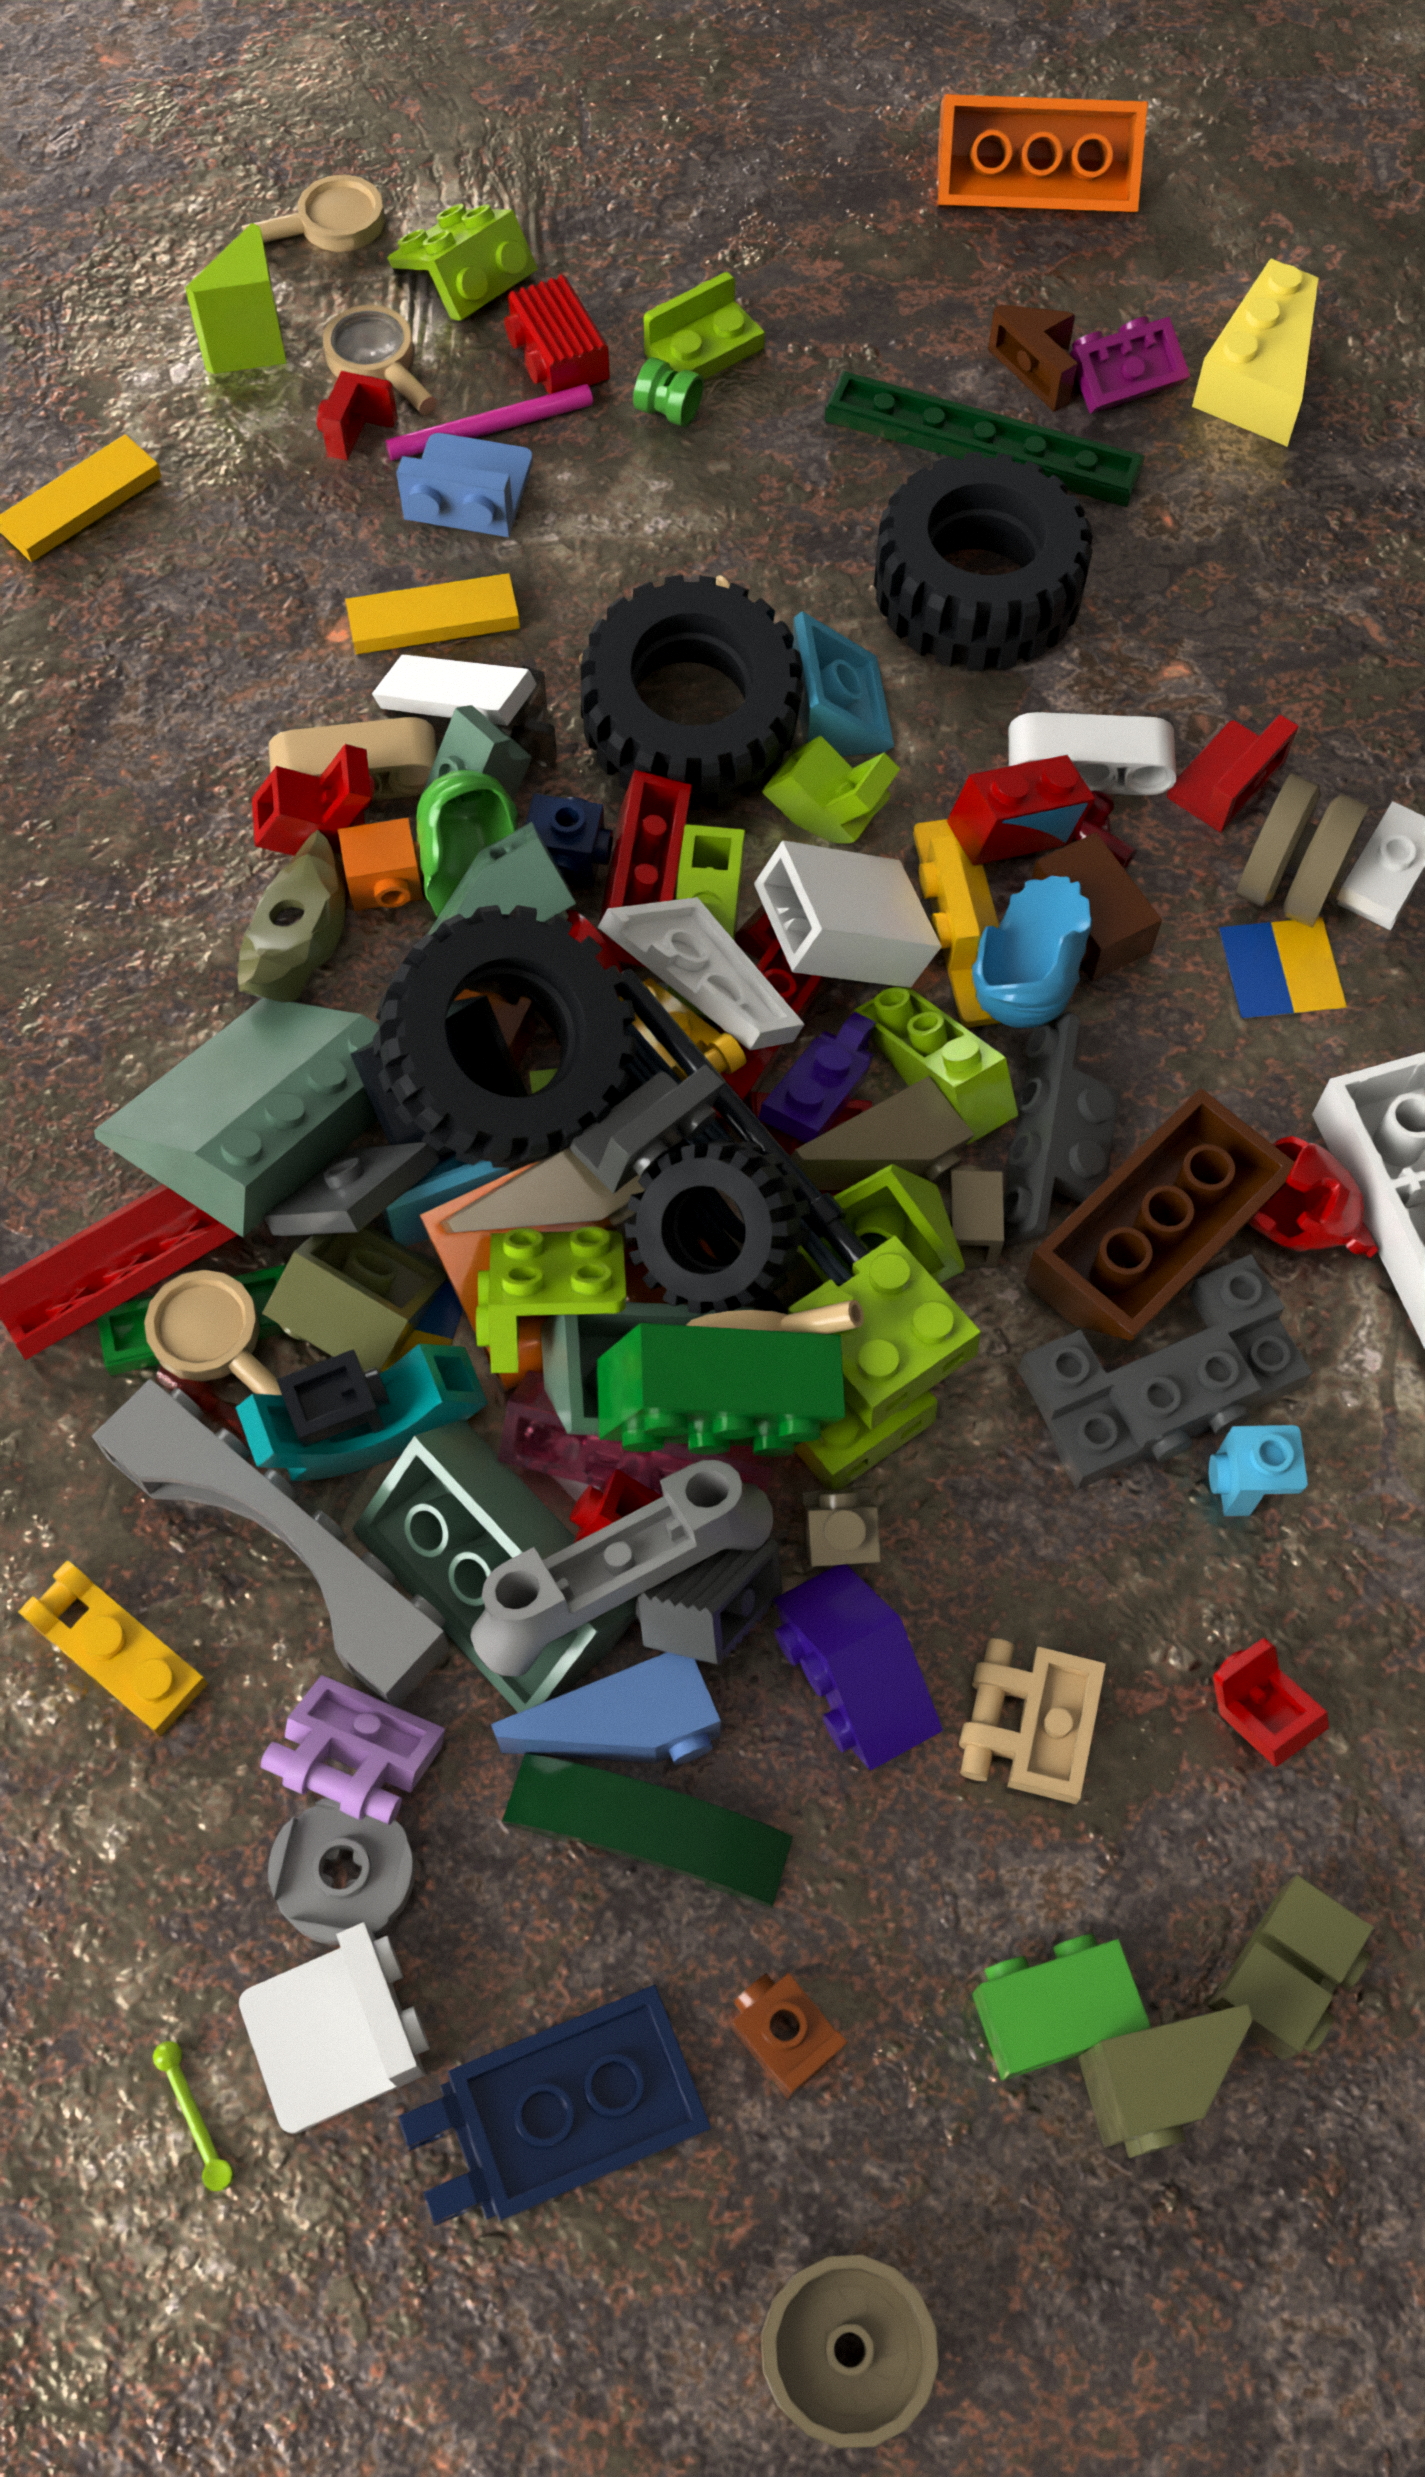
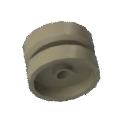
M1291 773L1285 781L1260 832L1241 876L1235 896L1264 907L1273 901L1285 876H1289L1294 881L1283 905L1285 917L1313 928L1329 894H1336L1359 845L1358 842H1355V838L1370 805L1345 794H1340L1330 802L1319 826L1313 824L1311 819L1321 797L1320 785Z
M864 2255L828 2256L792 2275L771 2301L761 2332L762 2372L776 2405L807 2436L839 2449L875 2447L906 2431L929 2401L939 2367L936 2326L921 2293L892 2266ZM844 2333L859 2337L864 2345V2355L856 2357L858 2364L853 2367L843 2366L835 2357V2342Z

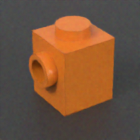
M408 817L338 829L345 875L354 911L376 907L395 908L407 902L424 899L420 876H424L420 863V845L417 840L413 841Z

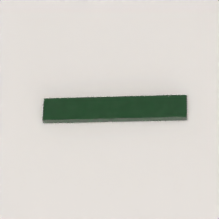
M842 371L825 407L826 422L945 456H952L959 460L964 459L966 453L982 452V457L997 458V453L1013 456V462L1023 465L1028 460L1041 466L1043 475L1050 478L1052 475H1055L1068 487V491L1124 507L1129 505L1145 460V455L847 371Z

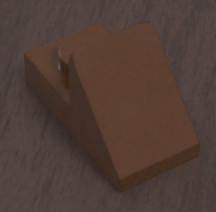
M1012 305L996 307L993 311L988 350L1053 412L1068 405L1071 401L1078 365L1068 352L1075 315L1068 311Z

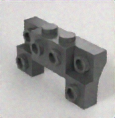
M1252 1254L1195 1278L1188 1296L1208 1327L1207 1329L1109 1373L1105 1372L1081 1329L1022 1355L1018 1372L1048 1426L1060 1461L1076 1490L1154 1455L1158 1462L1171 1459L1184 1452L1193 1444L1191 1438L1211 1429L1216 1436L1228 1433L1232 1426L1244 1424L1250 1418V1411L1305 1386L1312 1375V1371L1280 1321L1279 1317L1285 1307Z

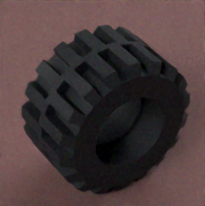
M721 1139L681 1147L680 1151L665 1154L656 1160L659 1168L646 1171L638 1180V1183L645 1191L630 1196L627 1209L637 1212L635 1221L625 1223L626 1238L636 1237L638 1250L629 1252L634 1266L645 1263L649 1273L642 1280L651 1290L661 1286L667 1289L662 1300L674 1307L688 1302V1312L704 1314L711 1310H715V1313L733 1311L768 1297L767 1294L779 1290L789 1281L786 1274L799 1268L804 1256L797 1252L798 1246L809 1243L811 1228L800 1227V1217L810 1214L807 1200L796 1201L793 1190L802 1185L795 1173L782 1175L779 1170L785 1162L775 1153L761 1155L760 1145L749 1141L736 1144L735 1139ZM709 1186L728 1194L740 1208L745 1221L746 1236L744 1246L738 1258L732 1264L718 1261L706 1253L694 1233V1207L699 1196Z

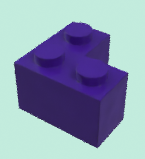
M847 1564L836 1565L773 1599L783 1624L774 1629L776 1639L792 1666L801 1663L803 1671L819 1697L826 1696L831 1711L823 1714V1721L832 1740L842 1753L852 1749L871 1771L943 1731L901 1617Z

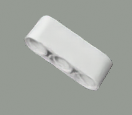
M1033 712L1016 717L1008 727L1009 766L1068 755L1090 791L1097 790L1105 794L1157 795L1172 788L1176 782L1174 727L1170 722L1161 718Z

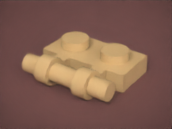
M989 1639L984 1662L977 1663L974 1670L972 1687L977 1689V1695L971 1722L963 1724L959 1746L965 1749L960 1774L972 1780L987 1781L992 1756L1012 1759L1007 1787L1077 1804L1081 1799L1106 1663L1037 1647L1033 1657L1031 1672L1011 1667L1015 1649L1013 1643L1002 1639ZM1005 1696L1025 1699L1018 1732L998 1727Z

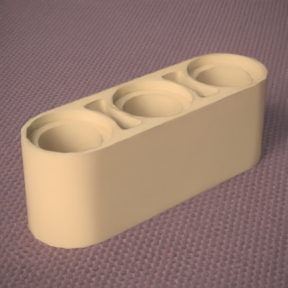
M417 717L288 730L275 735L269 742L270 773L275 766H280L317 777L321 776L344 744L367 749L369 775L374 779L372 801L421 795L437 756L436 735L432 724Z

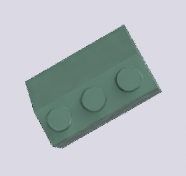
M626 1302V1309L614 1314L550 1315L541 1325L544 1390L567 1434L599 1435L597 1359L639 1323L686 1325L693 1319L707 1314H714L715 1310L704 1314L688 1312L687 1304H680L674 1307L671 1304ZM740 1307L733 1311L754 1310V1307Z

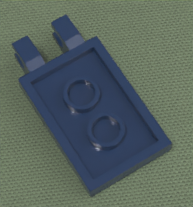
M655 1984L448 2070L450 2081L440 2085L443 2094L442 2098L398 2116L409 2152L456 2132L469 2170L468 2173L423 2192L434 2227L480 2206L486 2220L497 2216L499 2223L711 2130L710 2123Z

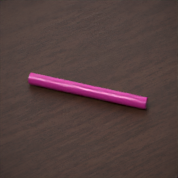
M588 384L386 439V447L391 461L401 459L402 456L410 457L423 453L428 438L435 433L478 438L592 406L593 398Z

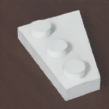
M698 897L608 908L598 925L602 932L747 1049L755 1050L794 1042L804 1023Z

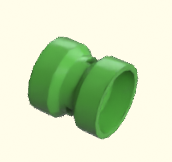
M650 357L642 366L634 388L633 405L635 409L647 414L663 413L666 415L668 422L681 427H687L694 419L701 403L704 390L703 376L686 369L681 372L671 369L669 362Z

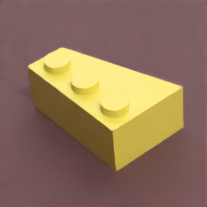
M1270 258L1204 358L1192 407L1288 447L1303 399L1318 277Z

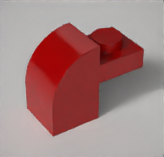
M344 744L320 777L275 766L252 797L255 847L295 856L309 836L318 829L328 839L335 853H340L341 846L338 829L365 825L364 810L369 807L373 798L374 779L369 775L367 749Z

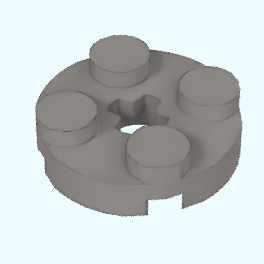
M327 1797L316 1801V1806L305 1810L297 1819L294 1816L279 1832L273 1844L268 1863V1882L273 1897L277 1901L280 1912L302 1935L316 1942L340 1946L336 1934L362 1922H365L377 1938L391 1927L393 1920L403 1911L412 1893L416 1863L409 1838L404 1828L396 1820L391 1825H388L366 1815L360 1821L340 1811L341 1803ZM342 1851L354 1852V1864L362 1868L361 1874L358 1879L349 1880L345 1888L335 1889L333 1888V1878L323 1874L326 1861L337 1862L341 1857Z

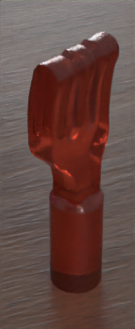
M161 1366L156 1375L158 1383L170 1391L175 1387L179 1388L199 1408L202 1407L206 1411L221 1417L234 1427L243 1439L247 1440L236 1410L239 1404L219 1398L212 1393V1388L205 1382L179 1378Z

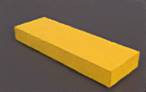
M124 434L0 514V533L30 562H33L162 478L159 465L131 438Z
M509 573L345 599L355 655L520 629L519 615Z

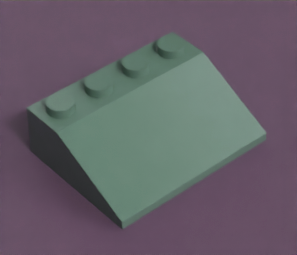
M262 998L94 1130L95 1139L241 1237H245L264 1220L263 1216L317 1174L378 1121V1117L350 1054L372 1042L373 1036L379 1030V1025L362 1014L295 1002L283 1003Z

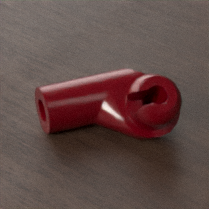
M1091 791L1095 800L1076 831V841L1097 832L1126 870L1137 850L1111 833L1110 819L1108 817L1114 809L1111 797L1101 791Z

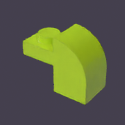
M819 736L791 751L764 787L762 793L797 826L829 842L848 844L856 842L873 816L887 803L891 796V792L887 788L900 771V768L885 752L852 768L822 736Z

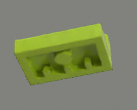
M728 271L702 282L697 287L665 303L657 305L646 312L643 317L644 354L647 358L655 357L669 362L671 369L674 371L690 370L702 375L703 379L764 349L765 332L736 303L735 278Z

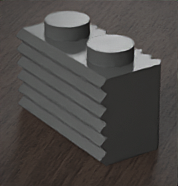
M771 1537L755 1551L723 1549L637 1595L635 1610L638 1620L641 1621L643 1646L721 1666L723 1657L728 1658L730 1650H735L737 1642H742L743 1635L748 1636L750 1628H755L756 1621L761 1622L762 1615L768 1613L769 1607H774L773 1599L782 1594L779 1544Z

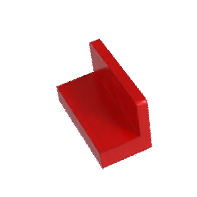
M1279 714L1259 736L1237 721H1229L1177 777L1175 784L1167 792V798L1221 833L1285 763L1299 726Z

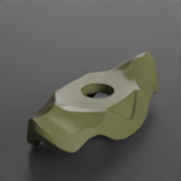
M318 829L309 836L293 859L267 886L257 905L252 922L248 925L239 953L237 981L240 992L283 1003L297 1000L310 974L316 967L328 960L339 941L346 917L345 895L348 884L334 849L328 839ZM288 908L304 910V914L298 922L289 926L275 925L277 914Z

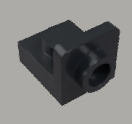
M354 1349L276 1379L298 1440L303 1448L367 1422L374 1434L386 1429L379 1408L391 1404L377 1367L375 1366L364 1371Z

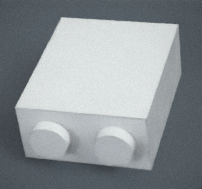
M782 840L754 883L790 969L794 973L911 988L942 947L900 860Z

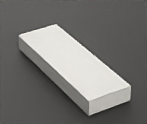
M401 655L372 695L381 709L452 718L455 708L473 705L491 723L507 726L535 689L537 683L529 669Z

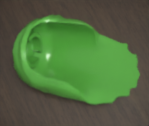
M474 770L451 771L436 778L424 791L419 801L416 815V831L418 834L416 840L420 845V863L424 874L425 895L437 917L479 851L518 830L517 819L519 813L516 805L501 783L489 774H483Z

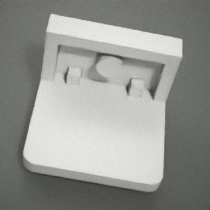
M365 1922L336 1934L341 1948L246 1989L240 1996L239 2007L280 2127L288 2133L297 2134L426 2076L418 2055L430 2049L423 2026L414 2006L402 2011L392 1984L404 1978L396 1953L388 1935L376 1940L375 1935Z

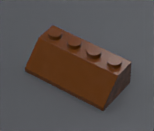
M1200 1087L1033 1251L1024 1284L1072 1325L1133 1341L1287 1184L1286 1179L1295 1162Z

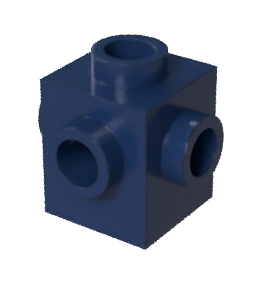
M533 793L526 824L533 822L568 886L579 884L594 887L599 864H609L613 847V830L605 829L603 804L588 802L579 797L560 798Z

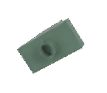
M473 705L457 707L454 710L422 794L440 776L451 771L474 770L496 778L514 802L532 756L498 725L491 723Z

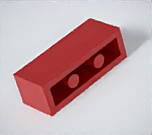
M634 770L619 810L599 924L608 908L673 900L691 784ZM598 928L597 931L609 945L617 961L647 968Z

